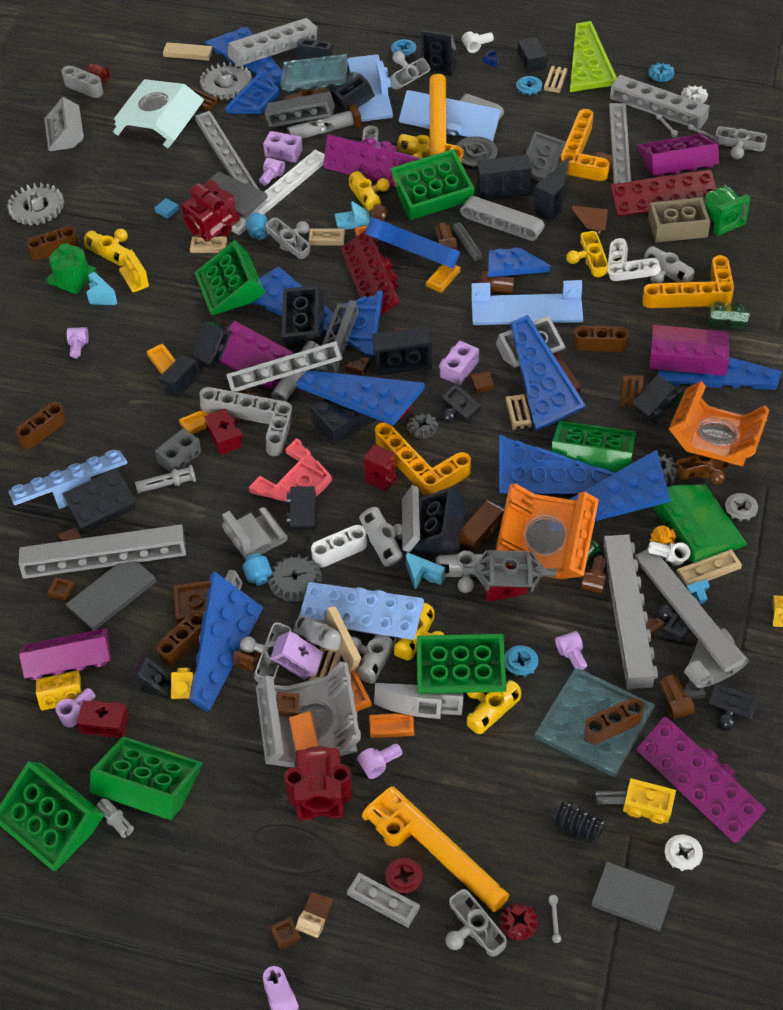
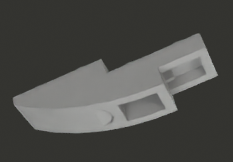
M375 683L374 704L406 715L440 719L441 714L462 715L463 693L418 694V685Z

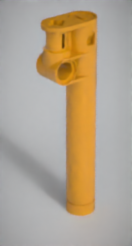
M434 74L430 77L429 156L454 149L462 164V157L464 155L462 148L446 144V77L442 74Z
M394 786L385 790L363 811L362 818L365 821L370 820L376 826V830L384 837L387 845L392 847L399 846L408 837L413 835L471 892L486 904L491 911H498L508 900L509 894L503 888H500V885ZM391 830L398 831V833L396 834H390L388 832Z

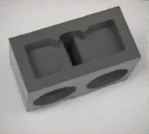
M184 428L155 450L158 464L170 473L173 469H183L186 464L192 459L197 458L202 452L199 439Z

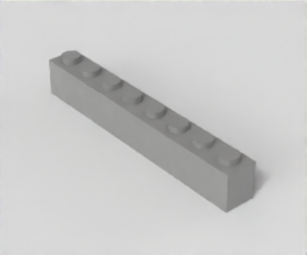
M181 524L19 547V567L22 577L25 579L115 566L119 563L144 562L186 556L183 526Z
M629 535L604 536L603 551L606 559V569L626 688H653L654 679H657L658 672L657 667L653 666L652 660H654V649L649 647L651 633L650 629H646L645 625L648 622L647 612L643 611L642 608L644 606V595L639 592V589H641V578L636 575V572H638L637 559H633L635 545L634 542H630Z

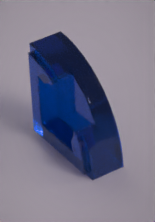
M490 49L483 57V62L497 67L499 58L496 51Z

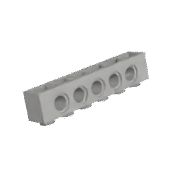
M305 18L228 43V57L238 66L296 48L302 38L316 40L318 27Z
M619 75L611 85L610 99L626 103V105L654 115L661 113L663 118L686 126L693 124L695 128L701 129L708 119L710 106L623 75Z
M338 341L226 375L231 391L236 392L342 360L343 357Z

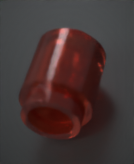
M98 64L88 65L86 72L100 77L101 83H106L110 79V70L107 67Z

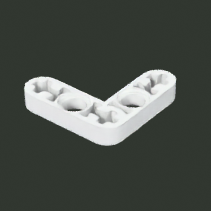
M618 238L611 242L607 271L612 281L649 277L660 272L661 267L657 259L649 258L627 262L628 247L626 241ZM633 268H638L636 271H630Z

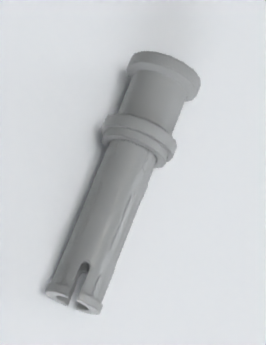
M191 464L189 467L180 470L173 469L168 474L135 481V485L139 494L172 484L180 486L184 482H196V477Z

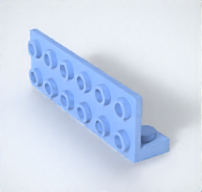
M582 280L563 281L562 294L490 296V283H472L473 325L511 324L512 321L529 315L532 322L550 316L553 323L583 322L581 302Z

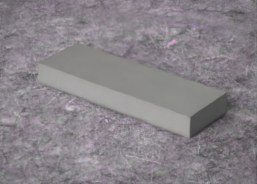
M361 873L357 874L347 890L348 896L408 928L420 909V905Z

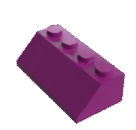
M234 321L227 327V329L232 331L221 363L239 371L292 355V351ZM282 378L261 385L271 390Z
M107 628L23 645L19 656L24 679L36 680L43 678L44 674L52 673V676L65 673L64 670L69 669L80 671L86 669V666L93 664L95 667L106 665L111 659Z

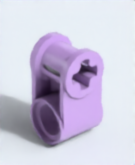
M277 966L267 968L263 973V982L271 1010H298L295 995L288 984L283 970ZM275 978L278 983L274 984L271 979Z

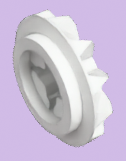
M688 85L681 92V96L700 103H704L708 97L706 89H702V86L696 87L695 85L691 87Z
M688 835L672 837L667 842L664 851L666 861L671 863L672 868L676 867L681 871L687 869L692 871L694 867L700 864L703 856L702 847L699 842ZM680 848L684 852H689L687 854V860L686 858H684L683 855L678 856Z

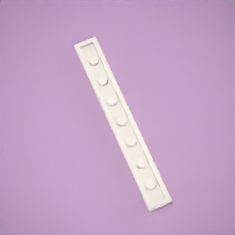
M317 150L311 152L265 191L268 198L251 214L260 213L264 215L324 164L325 154ZM240 217V221L232 226L231 231L238 235L242 234L247 229L245 223L248 217L246 219Z

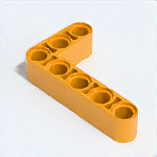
M582 109L576 117L562 151L560 163L569 159L568 175L605 181L608 178L609 161L605 158L582 154L593 123V112L589 109Z
M722 255L713 258L710 271L711 282L656 283L646 285L643 292V305L647 308L729 305L732 301L734 284L728 258Z
M384 422L379 423L375 427L377 446L395 453L396 466L418 487L424 496L451 487L467 478L471 473V457L467 453H457L431 468L390 424Z

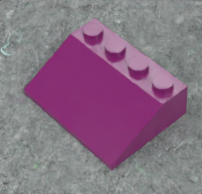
M702 134L636 145L648 172L655 177L664 176V173L669 172L677 174L681 170L686 169L687 171L697 170V167L711 168L713 165L719 164L718 143Z
M653 325L649 369L726 376L729 362L728 332Z

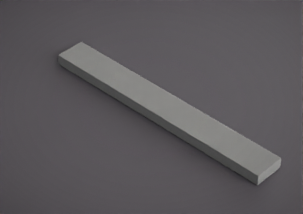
M609 103L613 184L630 182L631 171L626 103Z
M208 111L196 115L195 120L229 176L259 189L212 113Z
M648 549L636 554L635 559H637L640 567L723 671L726 673L744 664V658L661 556L648 553Z

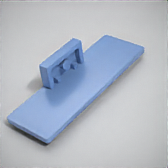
M379 55L348 58L350 73L362 74L369 82L375 95L368 102L358 107L361 113V122L393 118L388 96V87H391L390 78L388 77L387 67H384L383 61L379 59Z
M407 90L399 122L429 129V94ZM446 98V134L450 136L484 137L493 142L501 110Z
M110 450L104 456L91 457L86 460L87 462L72 464L63 471H53L49 474L50 476L34 478L30 481L31 483L25 485H15L8 492L14 505L53 492L57 506L61 509L66 507L63 502L62 493L90 481V477L127 464V460L120 450Z
M309 582L299 617L308 615L325 622L324 618L328 608L335 606L347 630L414 640L424 600L419 597L390 594L380 590L369 591L360 587L355 589Z

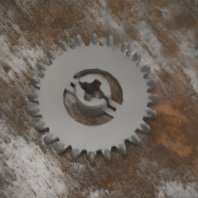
M223 62V67H220L219 63H217V69L211 65V71L206 68V74L205 72L202 73L203 76H200V86L202 91L217 99L223 100L226 98V100H229L230 98L234 99L252 80V76L247 67L244 70L243 65L238 68L237 64H235V67H232L230 62V65L227 67L225 62Z
M34 183L33 189L27 184V191L23 190L22 187L20 188L21 194L15 191L16 197L11 195V200H8L9 204L7 205L9 215L18 223L22 222L24 225L27 223L33 225L35 223L39 225L40 223L45 224L46 221H51L52 218H56L57 214L61 213L64 207V199L62 193H60L59 189H55L54 185L50 190L48 183L46 188L43 187L42 183L37 188ZM45 200L48 202V206L46 208L44 206ZM27 203H28V206H29V210H28V211H26V210L24 209V207H25V205H26Z

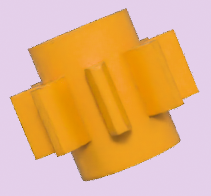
M658 526L651 533L652 538L650 541L669 545L670 543H676L675 538L677 537L674 529L669 530V527Z

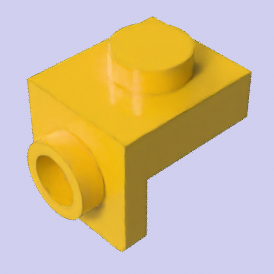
M177 668V672H171V699H189L192 679L195 672H190V668Z

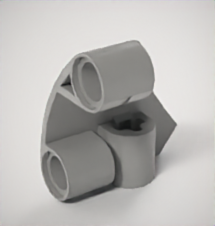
M724 628L720 630L744 658V664L725 673L698 639L692 658L684 670V673L697 688L711 686L725 680L748 663L747 657L735 645L732 636Z

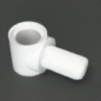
M466 32L461 40L470 53H474L480 49L481 44L493 41L494 37L491 32L482 35Z
M650 542L648 553L665 557V560L671 565L679 566L689 558L690 549L684 543L664 545ZM674 551H679L682 554V558L676 557Z

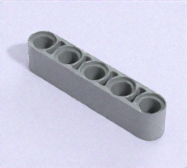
M470 196L460 209L462 216L467 219L531 241L537 239L545 226L544 222L537 217L476 196Z

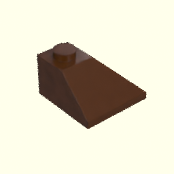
M572 206V210L587 229L595 231L597 234L606 231L608 209Z

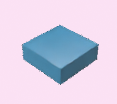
M167 198L155 207V212L167 219L179 210V205Z

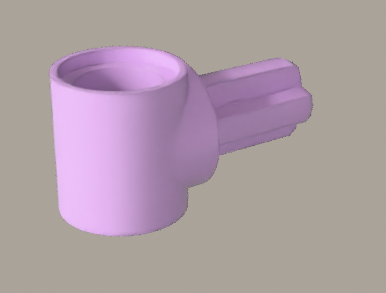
M267 158L263 166L264 173L259 182L266 186L272 178L281 177L285 170V162Z
M87 327L67 329V341L71 346L70 356L74 357V359L81 356L82 347L88 344Z
M574 631L555 638L560 655L570 658L576 671H583L587 667V663L581 654L583 644L579 633Z
M90 688L85 689L74 700L64 699L56 705V713L65 727L77 725L83 700L91 701L95 698L96 695Z
M393 744L380 752L377 749L369 748L360 753L357 760L368 778L373 779L385 771L386 763L401 756L402 750L398 744Z

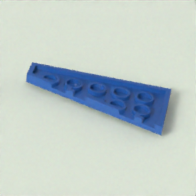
M247 27L205 41V46H212L216 54H222L228 61L236 64L228 57V43L253 34ZM271 56L243 65L244 68L247 67L251 75H257L261 70H264L266 76L277 87L288 83V77Z
M278 266L259 278L265 293L252 302V304H260L265 306L266 310L282 316L283 289L302 286ZM325 305L324 335L328 331L334 314ZM340 326L334 328V335H337Z
M529 315L512 321V334L535 432L585 409L586 405Z
M729 357L726 376L660 370L658 374L666 381L673 382V386H679V384H690L692 386L702 381L706 387L722 388V385H728L733 388L751 386L752 389L776 390L782 371Z
M307 370L296 382L297 388L392 426L395 425L425 389L424 383L311 370Z
M499 435V495H508L510 484L515 483L538 495H578L580 492L615 474V472L594 467L578 460L575 461L566 458V456Z
M657 450L583 491L599 499L595 521L671 502ZM578 495L570 498L569 500H577ZM548 519L551 532L563 530L560 524Z
M215 571L210 574L211 584L210 590L207 591L206 599H208L202 620L199 653L196 655V672L193 675L189 700L205 712L211 709L234 665L233 654L235 651H239L240 641L244 637L249 636L263 609L260 604Z

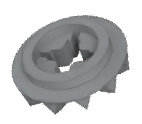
M744 493L731 495L725 503L726 513L730 514L732 519L738 518L740 522L743 519L749 521L751 517L756 516L758 511L757 501L752 496ZM745 504V509L738 510V507Z

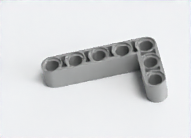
M211 387L203 388L200 391V408L204 412L214 413L226 408L228 414L233 415L234 418L270 424L266 435V452L271 456L282 454L291 425V404L285 401Z

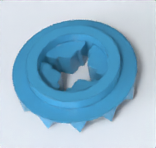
M407 39L395 41L391 46L392 54L396 51H402L405 57H410V55L415 54L416 44Z
M664 62L651 65L648 72L651 79L659 82L671 80L675 73L674 68L670 67V64L665 65Z
M525 76L517 81L516 88L523 95H537V92L541 91L542 82L536 77Z
M514 646L505 654V666L508 673L511 672L516 677L518 675L526 677L527 674H533L536 667H538V656L533 649L527 646ZM518 656H520V659H522V661H525L524 667L520 666V663H517Z

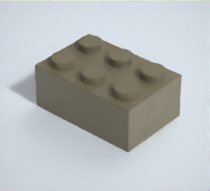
M702 197L650 203L648 220L655 243L708 237L710 219Z

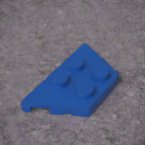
M261 70L225 107L226 113L262 114L267 108L268 103H272L280 95L279 89L266 76L265 71Z
M521 248L489 250L487 276L497 277L549 272L551 266Z
M377 291L376 295L368 298L364 296L357 300L359 312L347 343L373 358L372 334L378 333L383 299L382 291Z

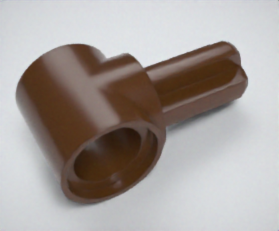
M603 556L595 557L592 568L585 571L581 589L600 594L603 593L606 582V575L604 573L606 559Z

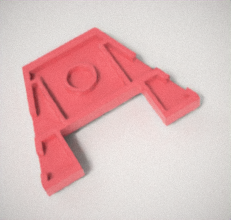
M296 438L286 448V454L299 462L277 485L259 476L249 486V492L287 502V493H290V487L315 486L317 497L330 484L332 476L318 460L316 461L311 456V452L302 446L301 441Z

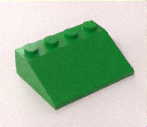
M454 149L390 168L402 207L409 221L464 204L470 196L474 195V186Z
M236 240L232 241L194 272L212 315L251 304L265 293L248 252Z
M559 421L553 438L551 452L616 473L631 464L636 431Z
M705 484L667 487L671 502L652 506L663 524L669 527V530L674 529L677 537L675 538L676 543H684L689 547L690 556L688 561L690 564L730 549L734 551L747 546V542Z
M503 634L417 636L418 694L506 692Z
M123 736L91 770L89 793L160 816L161 818L172 820L185 802L202 768L203 762Z
M28 761L0 804V826L52 871H57L93 834L105 815L43 763Z

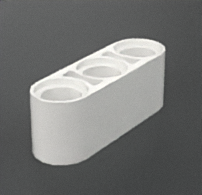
M354 525L316 541L311 546L312 560L319 567H326L363 551L367 547V533L364 527Z

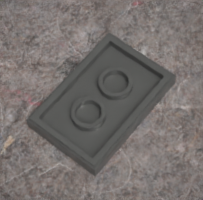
M536 131L534 132L525 154L529 156L532 179L542 181L557 168L566 141Z
M607 862L591 906L660 932L675 886Z

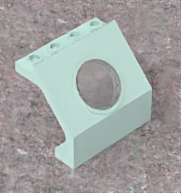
M144 79L114 118L116 121L114 125L117 127L113 132L119 135L127 125L151 128L166 138L163 145L169 148L204 99L185 84Z

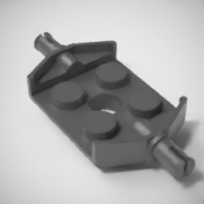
M485 550L475 566L463 565V574L477 575L486 591H489L490 586L531 587V592H533L541 577L556 576V568H543V565L539 563L533 552ZM511 564L515 569H508L505 565Z

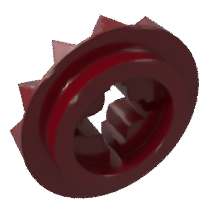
M399 858L389 864L386 869L385 879L391 890L399 894H410L415 889L418 890L423 880V872L416 861L410 858ZM401 869H403L406 875H410L406 884L403 882V879H398L401 877Z
M522 902L520 904L512 903L507 908H504L500 916V927L507 937L513 940H526L537 930V914H535L531 906L528 907ZM524 915V924L518 923L514 926V917L520 918Z

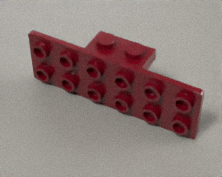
M712 170L617 183L610 186L618 217L649 212L650 203L702 197L705 203V196L710 191L714 192L717 189Z
M363 231L344 245L341 251L360 298L376 295L377 291L383 292L380 316H382L400 302L395 291L399 287L398 275L392 269L393 263L391 260L380 254L374 238Z

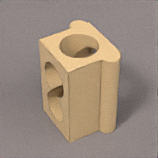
M303 911L299 916L295 929L318 938L323 930L325 919Z

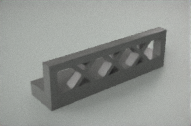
M349 300L348 305L337 303L322 344L325 345L338 341L342 357L359 312L357 301ZM340 310L345 311L343 319L339 317ZM340 326L337 335H334V328ZM341 360L326 364L327 366L316 367L315 370L337 373Z

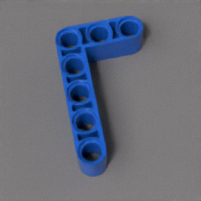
M373 217L370 218L365 234L453 269L460 255V251Z

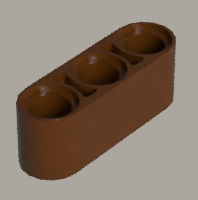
M66 226L34 236L26 242L30 257L33 260L48 258L61 244L68 243L71 246L77 247L79 245L76 229L72 226Z
M579 326L574 331L573 345L579 351L623 352L628 346L629 332L623 327Z
M59 402L48 404L16 428V435L23 449L33 448L66 423L62 404Z
M490 499L487 500L462 527L460 543L472 551H476L502 523L505 508Z
M194 611L189 614L157 644L162 664L166 666L174 665L199 643L203 612Z
M630 698L589 717L585 722V740L590 744L596 745L638 726L643 719L644 703L638 698Z

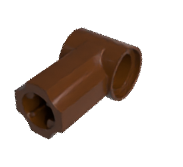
M439 223L435 227L437 243L457 250L456 238L452 236L450 226L445 223Z
M488 271L480 273L478 283H490V294L493 291L513 293L514 278L488 277Z
M672 674L660 680L659 685L666 699V707L670 718L674 720L693 715L695 710L692 699L689 695L685 694L678 677Z

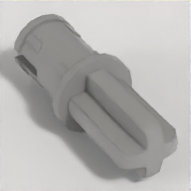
M101 799L97 804V808L105 814L108 825H112L122 838H125L126 834L129 836L133 832L134 827L123 817V812L117 810L108 799Z

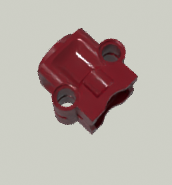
M212 179L204 185L200 183L195 184L190 191L192 197L180 205L183 213L182 219L186 227L194 236L201 237L206 242H209L217 235L227 237L231 233L232 226L240 221L239 214L235 211L234 196L228 191L219 188Z
M315 746L294 752V767L289 768L285 772L284 781L288 801L297 808L298 821L311 820L318 816L344 818L343 804L348 803L352 799L353 789L351 772L346 765L341 764L340 750L338 748Z

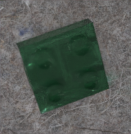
M715 301L714 304H709L708 325L726 327L727 319H729V327L746 328L750 312L746 306H743V303L734 302L732 305H725V302Z

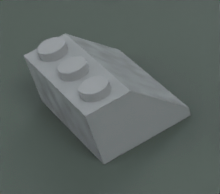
M62 97L44 118L49 151L74 148L84 137L79 105Z
M550 316L533 322L552 353L565 349V345ZM512 330L499 334L496 346L503 360L514 368L520 366Z

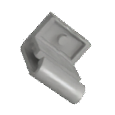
M260 508L259 513L261 516L254 518L250 513L236 520L230 511L222 514L224 521L222 527L244 558L256 553L262 555L283 544L288 538L267 508Z

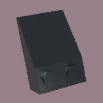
M421 29V58H424L430 66L429 72L452 76L457 66V50L452 34Z

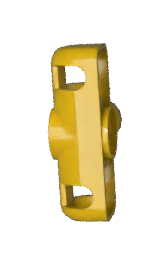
M401 134L398 139L397 150L419 158L429 157V137L426 135L416 137ZM403 142L408 143L406 150L401 147Z
M355 171L349 176V187L366 210L371 211L374 205H381L380 197L376 192H384L389 189L390 182L388 179L381 178L376 185L372 186L371 181L366 179L359 171Z
M117 229L114 233V238L97 234L95 231H89L85 234V248L118 266H126L125 260L127 257L125 252L129 251V249L119 244L128 238V234L124 229ZM92 240L91 247H90V246H88L87 244ZM117 253L120 254L119 262L114 259V256H117Z
M595 231L583 232L580 240L583 251H569L566 255V260L570 264H576L580 259L586 257L585 262L591 269V274L594 277H603L607 273L608 262L598 234Z
M423 604L415 639L398 638V642L394 646L395 656L404 660H411L417 651V636L444 635L441 631L427 632L434 620V609L431 605ZM410 644H415L414 651L409 646Z
M508 680L506 681V692H489L487 695L483 692L467 693L470 698L478 699L481 702L474 712L469 713L467 716V726L477 734L484 733L520 700V686L516 682ZM513 692L518 695L515 701L511 695ZM484 718L489 719L486 727H484L482 722Z

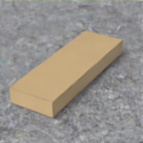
M166 43L163 56L209 61L213 48L212 46Z
M730 549L676 570V575L683 585L687 587V585L705 579L709 581L741 569L742 564L733 550Z
M335 606L330 607L324 620L330 624L331 628L341 634L342 639L339 651L344 661L348 663L349 671H355L359 666L361 656Z

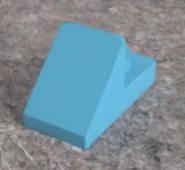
M351 202L352 211L335 214L337 229L346 230L368 226L371 218L369 211Z
M95 272L89 274V286L91 288L87 291L89 303L98 305L117 304L115 291Z
M407 552L406 568L414 589L417 588L422 578L428 582L442 585L445 580V567Z

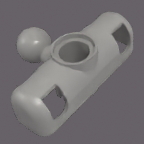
M396 51L393 54V61L400 64L403 69L390 76L391 87L398 90L429 72L430 66L424 58H420L409 65L405 61L404 53Z
M722 126L717 128L715 142L718 145L732 147L731 156L734 159L742 158L745 150L763 151L767 140L765 133ZM722 131H727L728 137L721 136ZM756 136L762 137L761 143L755 142Z
M272 218L266 223V233L271 235L280 244L282 250L291 252L301 260L309 255L310 243L300 236L309 232L310 228L307 222H298L295 229H291L278 218ZM279 223L283 227L280 232L277 230ZM305 243L308 248H306V249L303 251V250H302V247H303V244Z
M655 246L649 247L645 252L644 259H647L649 255H654L661 267L657 275L650 276L653 284L662 283L664 276L678 283L691 282L693 280L694 269L680 261L675 253H666ZM679 270L685 273L683 280H679L677 277Z
M368 508L360 514L359 519L369 536L370 543L374 546L384 566L395 565L403 557L395 540L402 539V524L391 526L386 523L379 508ZM371 514L374 520L366 523L365 516ZM390 549L392 556L385 559L383 552Z
M462 551L454 555H439L436 558V564L440 566L449 565L450 572L445 573V577H462L458 582V589L462 593H469L474 588V583L470 577H477V575L463 574V565L475 566L483 554Z
M302 615L296 620L293 631L305 637L308 642L327 649L339 650L342 639L341 634L331 628L329 623L314 619L308 615Z
M278 622L274 623L265 645L256 643L254 638L248 636L240 641V649L244 653H252L254 651L262 653L254 672V679L258 683L265 676H270V674H274L273 679L275 678L280 664L270 659L271 656L268 652H273L279 636L291 631L289 626ZM271 632L274 634L272 640H270Z
M376 634L367 647L362 645L361 640L357 637H351L358 652L364 655L360 666L357 668V674L361 681L372 684L377 680L397 642V637H394L393 642L389 636ZM373 666L378 667L377 674L372 670Z
M462 889L450 898V908L455 911L464 927L459 931H451L447 934L445 939L447 947L452 950L460 949L464 944V939L470 935L476 939L481 947L485 948L489 956L499 955L506 947V937L467 890ZM468 897H470V899L473 902V906L471 909L465 903ZM475 921H480L483 923V925L481 927H475L472 925V923ZM498 933L503 938L501 945L495 940Z

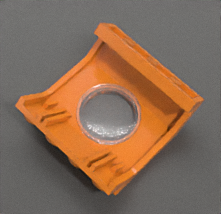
M702 381L688 387L683 394L669 427L671 433L687 452L743 466L746 458L753 456L756 452L765 422L767 421L769 409L764 405L746 415L732 413L711 407L701 398L706 388Z
M516 483L510 484L496 551L533 552L539 563L543 565V568H556V576L552 578L567 579L584 576L599 499L586 492H580L577 500L538 495Z

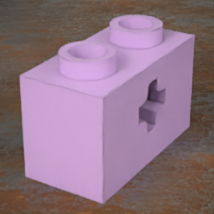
M289 631L277 638L270 659L302 679H307L317 673L323 652L317 649L314 644L300 638L298 634Z

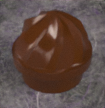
M374 205L370 211L371 217L384 221L387 217V208L383 205Z

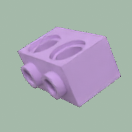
M274 131L269 132L263 143L265 157L295 163L303 150L302 137Z
M459 341L456 346L450 349L447 357L441 360L439 364L440 377L460 386L479 362V349Z

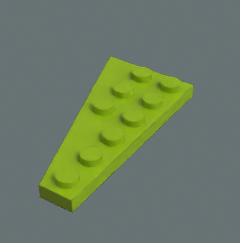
M592 22L576 23L570 92L611 86L617 77Z

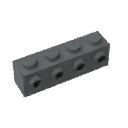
M324 92L268 103L265 116L269 127H276L330 117L333 114L335 105L331 93Z

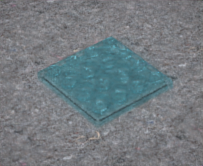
M347 54L284 62L281 89L293 91L295 88L309 89L312 86L326 87L328 84H344V82H347Z
M575 667L536 731L535 739L612 777H616L653 712L655 704ZM630 698H638L644 703L643 719L638 726L596 745L590 744L585 740V722L589 717Z

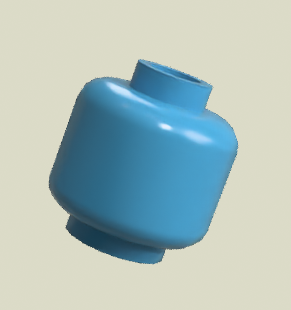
M253 213L246 220L245 225L250 237L253 239L262 240L268 235L266 233V223L268 220L265 215Z
M259 553L245 558L242 569L247 581L252 584L256 583L257 586L267 583L268 578L272 574L268 559Z

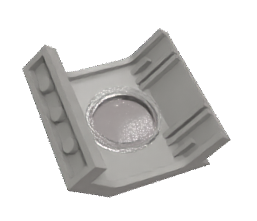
M339 662L325 677L290 686L274 685L272 676H265L258 683L256 693L266 764L294 767L296 747L289 720L291 716L278 715L276 701L278 692L300 694L299 714L308 711L312 713L319 746L338 748L340 756L357 752L356 744L361 740V732L357 722V711L355 710L354 692L352 691L348 663Z

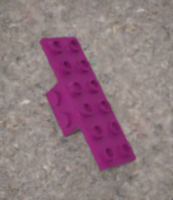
M328 135L323 167L349 175L359 171L366 179L376 182L381 178H386L391 186H395L390 168L422 158L396 152L397 146H393L387 141L378 142L375 138L371 137L357 142Z
M664 717L637 748V751L734 843H737L766 811V808L737 782L738 779L733 775L735 771L728 764L724 763L722 765L717 760L719 756L713 750L699 747L667 717Z

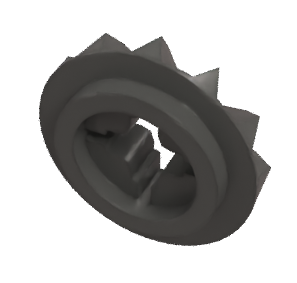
M421 412L420 415L414 414L413 418H409L407 429L412 436L424 439L433 436L437 432L438 423L436 417H431L430 413L424 415ZM426 422V425L419 428V424Z

